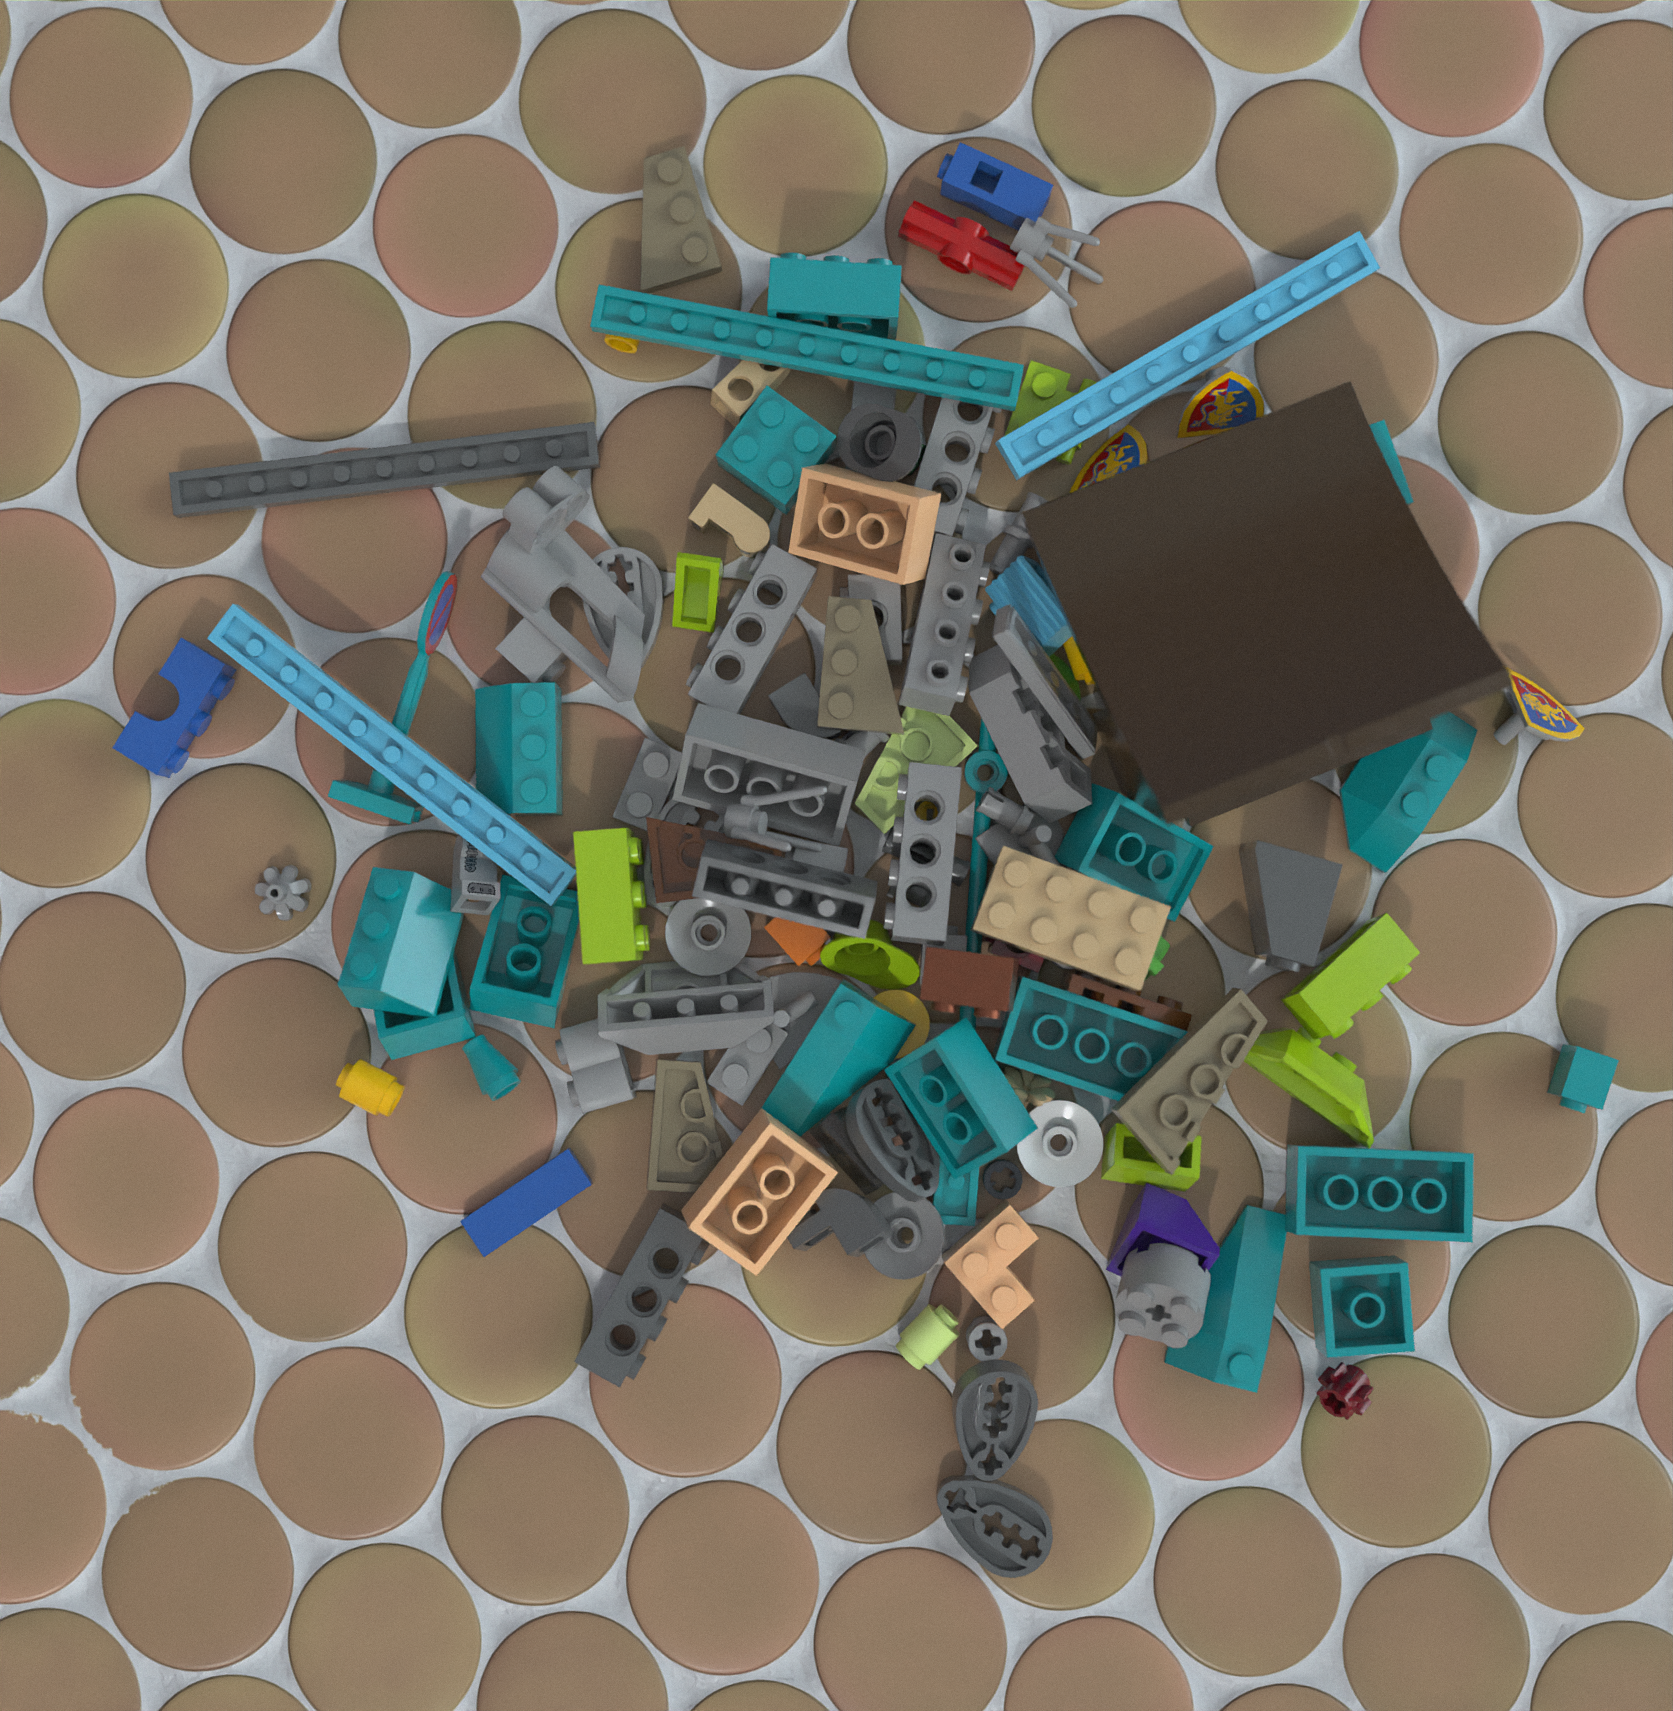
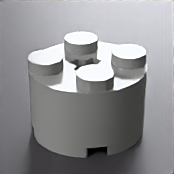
M1165 1243L1150 1244L1147 1251L1137 1253L1138 1248H1136L1125 1259L1115 1300V1312L1119 1318L1118 1326L1125 1334L1131 1336L1139 1335L1150 1340L1163 1342L1172 1348H1182L1187 1345L1188 1339L1196 1335L1202 1327L1211 1283L1210 1273L1207 1267L1204 1272L1197 1264L1198 1257L1184 1248Z

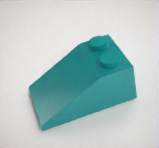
M1092 783V804L1078 810L1055 854V858L1059 863L1082 875L1170 906L1167 919L1175 922L1214 846L1173 823L1170 825L1165 824L1120 793Z
M502 874L500 900L492 910L470 986V1010L555 1029L580 925L578 891L566 889L557 902L550 906L516 878Z
M455 949L436 1018L374 1010L378 1038L391 1060L476 1037L470 1005Z

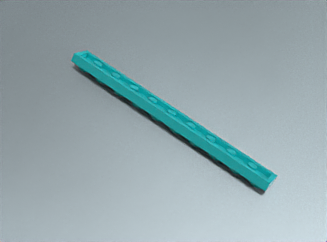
M600 284L598 285L590 324L594 332L1015 411L1024 369L1023 364Z

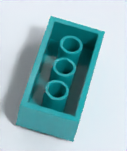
M1018 976L1013 1011H1006L992 1057L994 1060L1119 1101L1188 1032L1023 976Z
M1287 1144L1285 1231L1295 1235L1473 1243L1474 1154L1451 1151Z

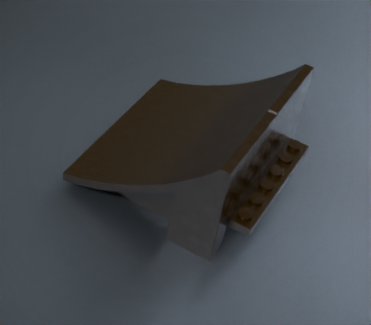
M1351 382L1342 383L1020 513L1060 610L1106 709L1096 712L1092 716L1119 789L1123 795L1167 825L1185 818L1189 826H1194L1432 730L1433 727L1430 719L1514 686L1507 666L1491 646L1459 597L1416 522L1377 444Z

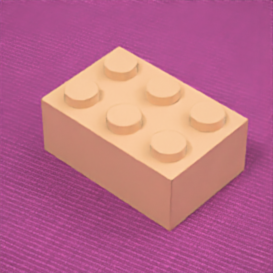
M829 464L803 467L788 553L902 585L925 579L941 493L895 481H881L853 470Z
M761 1108L686 1203L681 1212L689 1229L757 1276L838 1172L825 1154Z

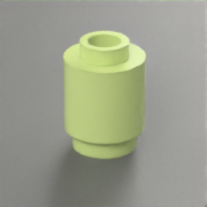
M928 1304L900 1333L901 1340L896 1344V1348L912 1366L921 1370L925 1364L931 1365L960 1335L955 1328L959 1321L944 1305L940 1304L935 1308Z

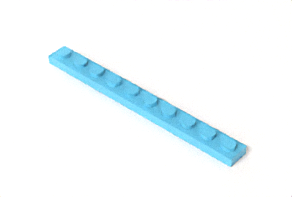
M1358 231L1000 438L995 444L1017 481L1380 269V266L1362 234Z
M232 604L208 636V640L550 906L557 902L576 877V867L240 605Z

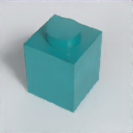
M1563 1044L1547 1093L1561 1097L1560 1106L1585 1114L1587 1107L1603 1110L1619 1060L1579 1046Z

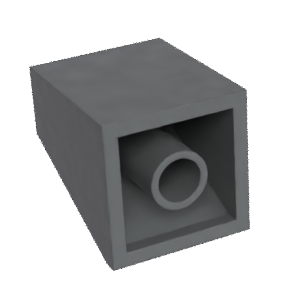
M1259 840L1241 844L1239 856L1254 953L1267 957L1265 961L1266 966L1287 972H1299L1301 966L1314 967L1343 864Z

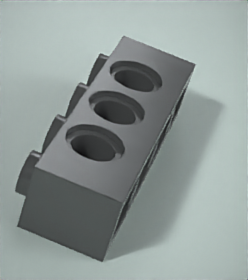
M707 839L692 896L865 939L876 899L878 881Z
M664 1203L662 1204L574 1361L619 1388L626 1376L632 1380L635 1379L646 1359V1356L639 1352L647 1338L654 1342L657 1340L668 1320L661 1315L668 1300L677 1304L689 1282L682 1275L690 1262L698 1266L710 1244L688 1228L682 1213ZM661 1248L674 1250L678 1255V1265L671 1269L661 1267L655 1258L656 1251ZM641 1286L652 1288L657 1295V1302L649 1307L640 1305L634 1296L635 1289ZM622 1324L630 1326L635 1332L636 1340L631 1344L619 1343L613 1335V1328Z

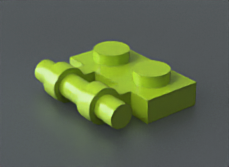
M1031 360L1017 399L1016 409L1012 413L1005 436L1097 382L1091 379H1083L1078 393H1073L1066 390L1071 376L1070 373ZM1083 442L1056 457L1055 460L1062 464L1071 465L1075 452L1081 450Z

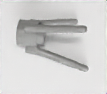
M1041 217L1036 222L1026 218L1010 246L1011 250L1018 253L1015 260L1028 267L1071 308L1076 307L1077 301L1034 258L1042 262L1047 255L1085 278L1101 284L1103 282L1101 275L1051 247L1054 238L1049 236L1048 233L1093 246L1100 244L1099 238L1052 224Z
M818 786L761 796L742 795L741 804L731 803L726 810L724 818L725 835L728 838L748 840L784 851H789L791 847L820 852L822 846L818 843L766 831L768 824L767 813L760 811L758 806L823 795L827 793L828 789L826 786Z

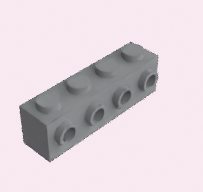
M938 533L935 534L931 546L926 578L922 586L898 705L949 716L955 701L963 702L968 677L961 676L963 663L970 664L976 638L968 637L970 625H978L983 600L976 599L978 586L985 587L990 569V562L983 561L986 544Z

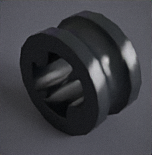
M995 1159L990 1162L984 1169L982 1176L983 1185L988 1193L994 1198L1001 1200L1010 1199L1015 1196L1021 1189L1023 1182L1022 1174L1018 1167L1006 1159ZM1004 1167L1012 1170V1173L1009 1174L1010 1178H1014L1011 1187L1003 1185L1001 1190H996L992 1187L996 1184L994 1180H990L991 1174L994 1171L1001 1173Z

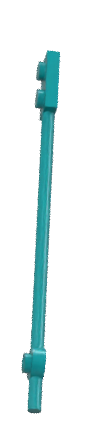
M982 718L979 751L969 758L964 767L965 782L971 790L976 792L965 936H967L966 952L981 954L982 935L970 930L986 889L988 857L975 838L990 828L991 818L977 812L976 808L989 787H992L995 791L999 790L1004 785L1008 774L1001 756L996 753V746ZM986 765L992 769L993 776L989 781L979 779L977 770L980 766ZM960 1005L959 1021L967 1017L976 1031L977 1016H974L975 1007ZM939 1156V1186L936 1192L933 1193L932 1204L939 1212L943 1224L975 1226L979 1167L954 1180Z

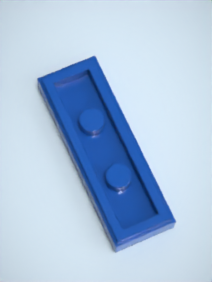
M569 1147L460 1222L483 1257H485L591 1186L593 1181Z

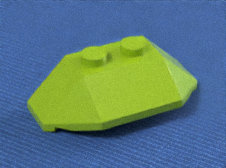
M1301 1026L1297 1032L1289 1028L1261 1031L1243 1061L1354 1142L1363 1147L1370 1148L1374 1143L1364 1080L1353 1073L1357 1066L1337 1052L1332 1057L1318 1048L1322 1041L1320 1039L1314 1040L1305 1028Z

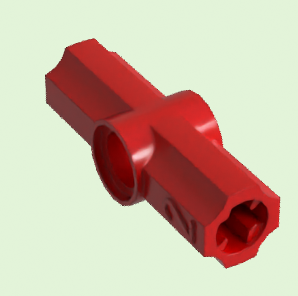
M915 200L909 206L898 232L899 238L937 255L938 260L949 269L965 275H970L973 272L1010 291H1013L1025 267L1015 260L1018 253L1011 250L1010 245L989 236L988 230L981 224L965 217L953 219Z

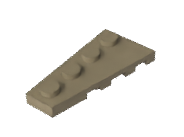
M1233 987L1111 1108L1161 1168L1173 1175L1181 1162L1178 1158L1188 1142L1193 1143L1202 1127L1199 1124L1212 1103L1217 1104L1225 1089L1222 1087L1233 1069L1240 1067L1268 1022L1242 989Z

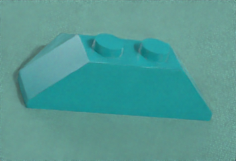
M1451 712L1430 719L1433 727L1432 730L1358 759L1339 789L1348 850L1383 873H1386L1421 835L1468 761L1478 730Z

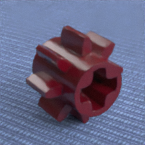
M1341 1362L1335 1369L1328 1366L1318 1378L1322 1386L1316 1393L1320 1398L1323 1408L1333 1416L1344 1417L1346 1420H1349L1354 1412L1362 1416L1372 1403L1368 1396L1374 1389L1370 1386L1368 1376L1357 1366L1345 1365L1344 1362Z

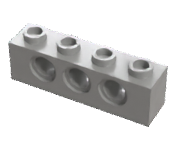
M947 398L941 399L914 487L932 491L935 486L946 484L955 492L956 497L952 501L939 503L933 539L936 533L953 537V533L962 535L970 511L962 508L966 492L975 494L982 473V469L975 467L979 452L988 454L995 429L987 427L992 411L1000 414L1002 409ZM965 404L974 405L979 409L981 416L975 421H966L958 414V408ZM952 444H959L967 450L968 457L961 462H954L946 456L945 449Z
M771 544L767 553L759 551L748 572L753 578L746 591L739 588L732 598L727 611L733 614L726 627L723 628L718 625L707 644V648L712 650L704 666L697 663L686 682V685L691 688L688 693L691 700L740 715L817 577V568ZM768 585L777 586L783 593L781 600L774 605L763 604L758 599V594L763 587ZM747 622L756 623L762 629L760 637L752 643L743 642L737 636L741 625ZM726 659H733L741 665L739 675L733 680H723L717 675L718 665Z
M910 762L908 773L899 774L897 800H905L903 817L895 816L892 842L901 843L899 860L891 859L888 880V885L896 886L895 903H886L884 929H892L891 941L943 946L946 941L962 767ZM922 801L933 803L938 810V816L931 821L919 819L914 812L916 804ZM916 844H926L933 850L934 859L928 864H918L911 858L910 849ZM915 886L926 889L930 895L929 904L922 908L911 906L906 900L905 894L907 890Z

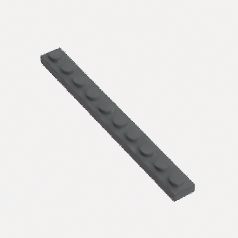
M594 422L170 472L169 481L173 515L177 518L543 475L553 466H559L564 472L601 468L596 425Z

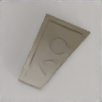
M828 596L817 728L904 735L872 600Z

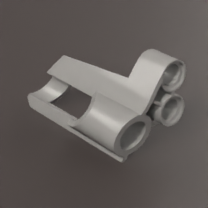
M553 466L538 479L532 490L529 487L521 489L505 506L502 516L511 523V526L496 546L481 578L617 703L631 701L637 690L643 655L641 636L645 615L565 531L586 506L590 495L559 466ZM558 588H571L614 627L612 649L607 667L552 617L549 607L550 597Z

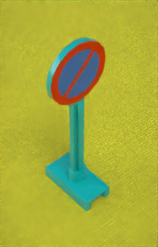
M445 571L439 576L429 594L419 625L417 637L418 655L409 668L392 724L407 736L428 675L430 655L439 645L453 610L457 591V576L449 571ZM373 769L368 785L346 779L333 780L328 794L330 798L409 825L412 824V821L419 823L424 809L420 804L393 794L395 784L376 769Z

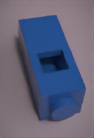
M961 142L954 156L949 153L946 154L937 174V178L942 179L941 196L1018 231L1026 218L1036 222L1042 216L1053 189V184Z

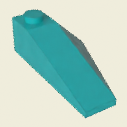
M842 979L761 1108L797 1135H803L892 1063L916 1024L845 979Z
M1245 1205L1221 1243L1219 1257L1209 1269L1211 1283L1202 1327L1196 1335L1188 1339L1186 1346L1182 1348L1167 1346L1164 1358L1166 1364L1216 1383L1257 1393L1268 1350L1287 1234L1285 1231V1214Z

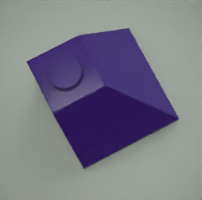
M1146 1183L1128 1212L1108 1260L1106 1270L1121 1276L1125 1259L1131 1251L1138 1248L1137 1253L1147 1251L1150 1244L1165 1243L1192 1252L1198 1257L1197 1264L1205 1272L1206 1267L1209 1271L1219 1257L1220 1248L1186 1199Z

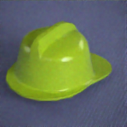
M870 919L865 939L835 932L832 941L825 945L820 953L821 962L828 969L848 975L880 989L907 988L914 984L920 975L919 964L914 957L893 946L888 930L884 929L882 923Z

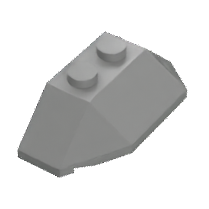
M676 961L642 964L621 978L609 990L605 989L598 994L599 1037L647 1055L735 1048L774 1022L771 979L764 975H758L741 963H738L734 968L725 973L713 976L691 973L681 967Z

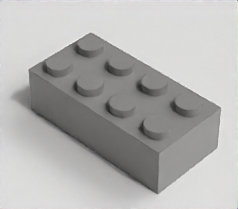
M698 703L685 735L672 800L725 814L731 803L741 804L742 795L761 796L808 787L826 786L828 790L823 795L758 807L760 811L767 813V827L839 847L866 750Z

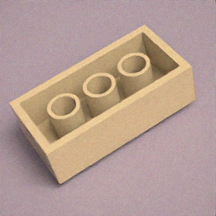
M1002 846L970 931L1124 988L1141 991L1171 907L1012 848Z

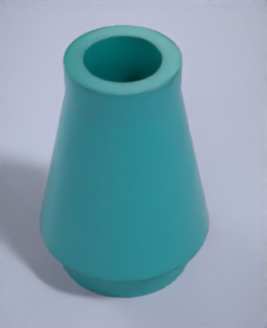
M484 1034L473 1038L463 1046L462 1050L469 1060L482 1095L488 1094L490 1099L495 1101L510 1093L520 1084L521 1080L516 1075L518 1069L486 1039Z

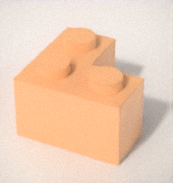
M1005 1199L941 1256L944 1264L1001 1329L1006 1327L1035 1301L1031 1292L1011 1271L1008 1265L1038 1239V1236Z

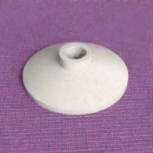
M1053 1100L1032 1109L1029 1115L1038 1129L1016 1145L1020 1162L1025 1170L1037 1181L1052 1187L1072 1186L1089 1177L1098 1166L1103 1152V1136L1094 1116L1079 1104L1066 1100ZM1056 1134H1062L1066 1139L1065 1146L1060 1150H1055L1050 1145L1051 1138Z

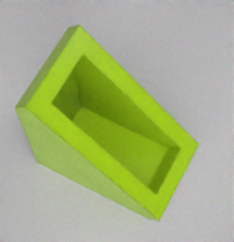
M678 552L676 558L672 627L712 633L715 631L724 573L721 558Z

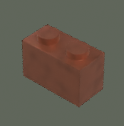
M926 947L920 1000L932 1001L931 1010L957 1013L958 1005L975 1007L974 1016L1000 1019L1001 1011H1013L1020 959Z

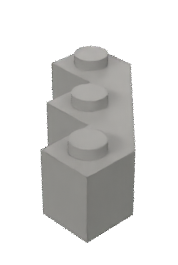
M996 645L973 657L969 664V694L1024 804L1049 823L1091 805V769L1065 749L1063 733L1001 647Z

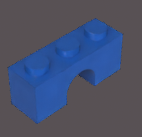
M180 638L158 673L176 687L179 693L177 710L172 716L161 721L135 711L112 748L156 775L170 778L172 773H178L188 760L189 752L187 749L195 736L200 737L210 725L212 720L210 712L218 699L220 701L223 700L230 693L235 682L232 677L237 669L196 644Z

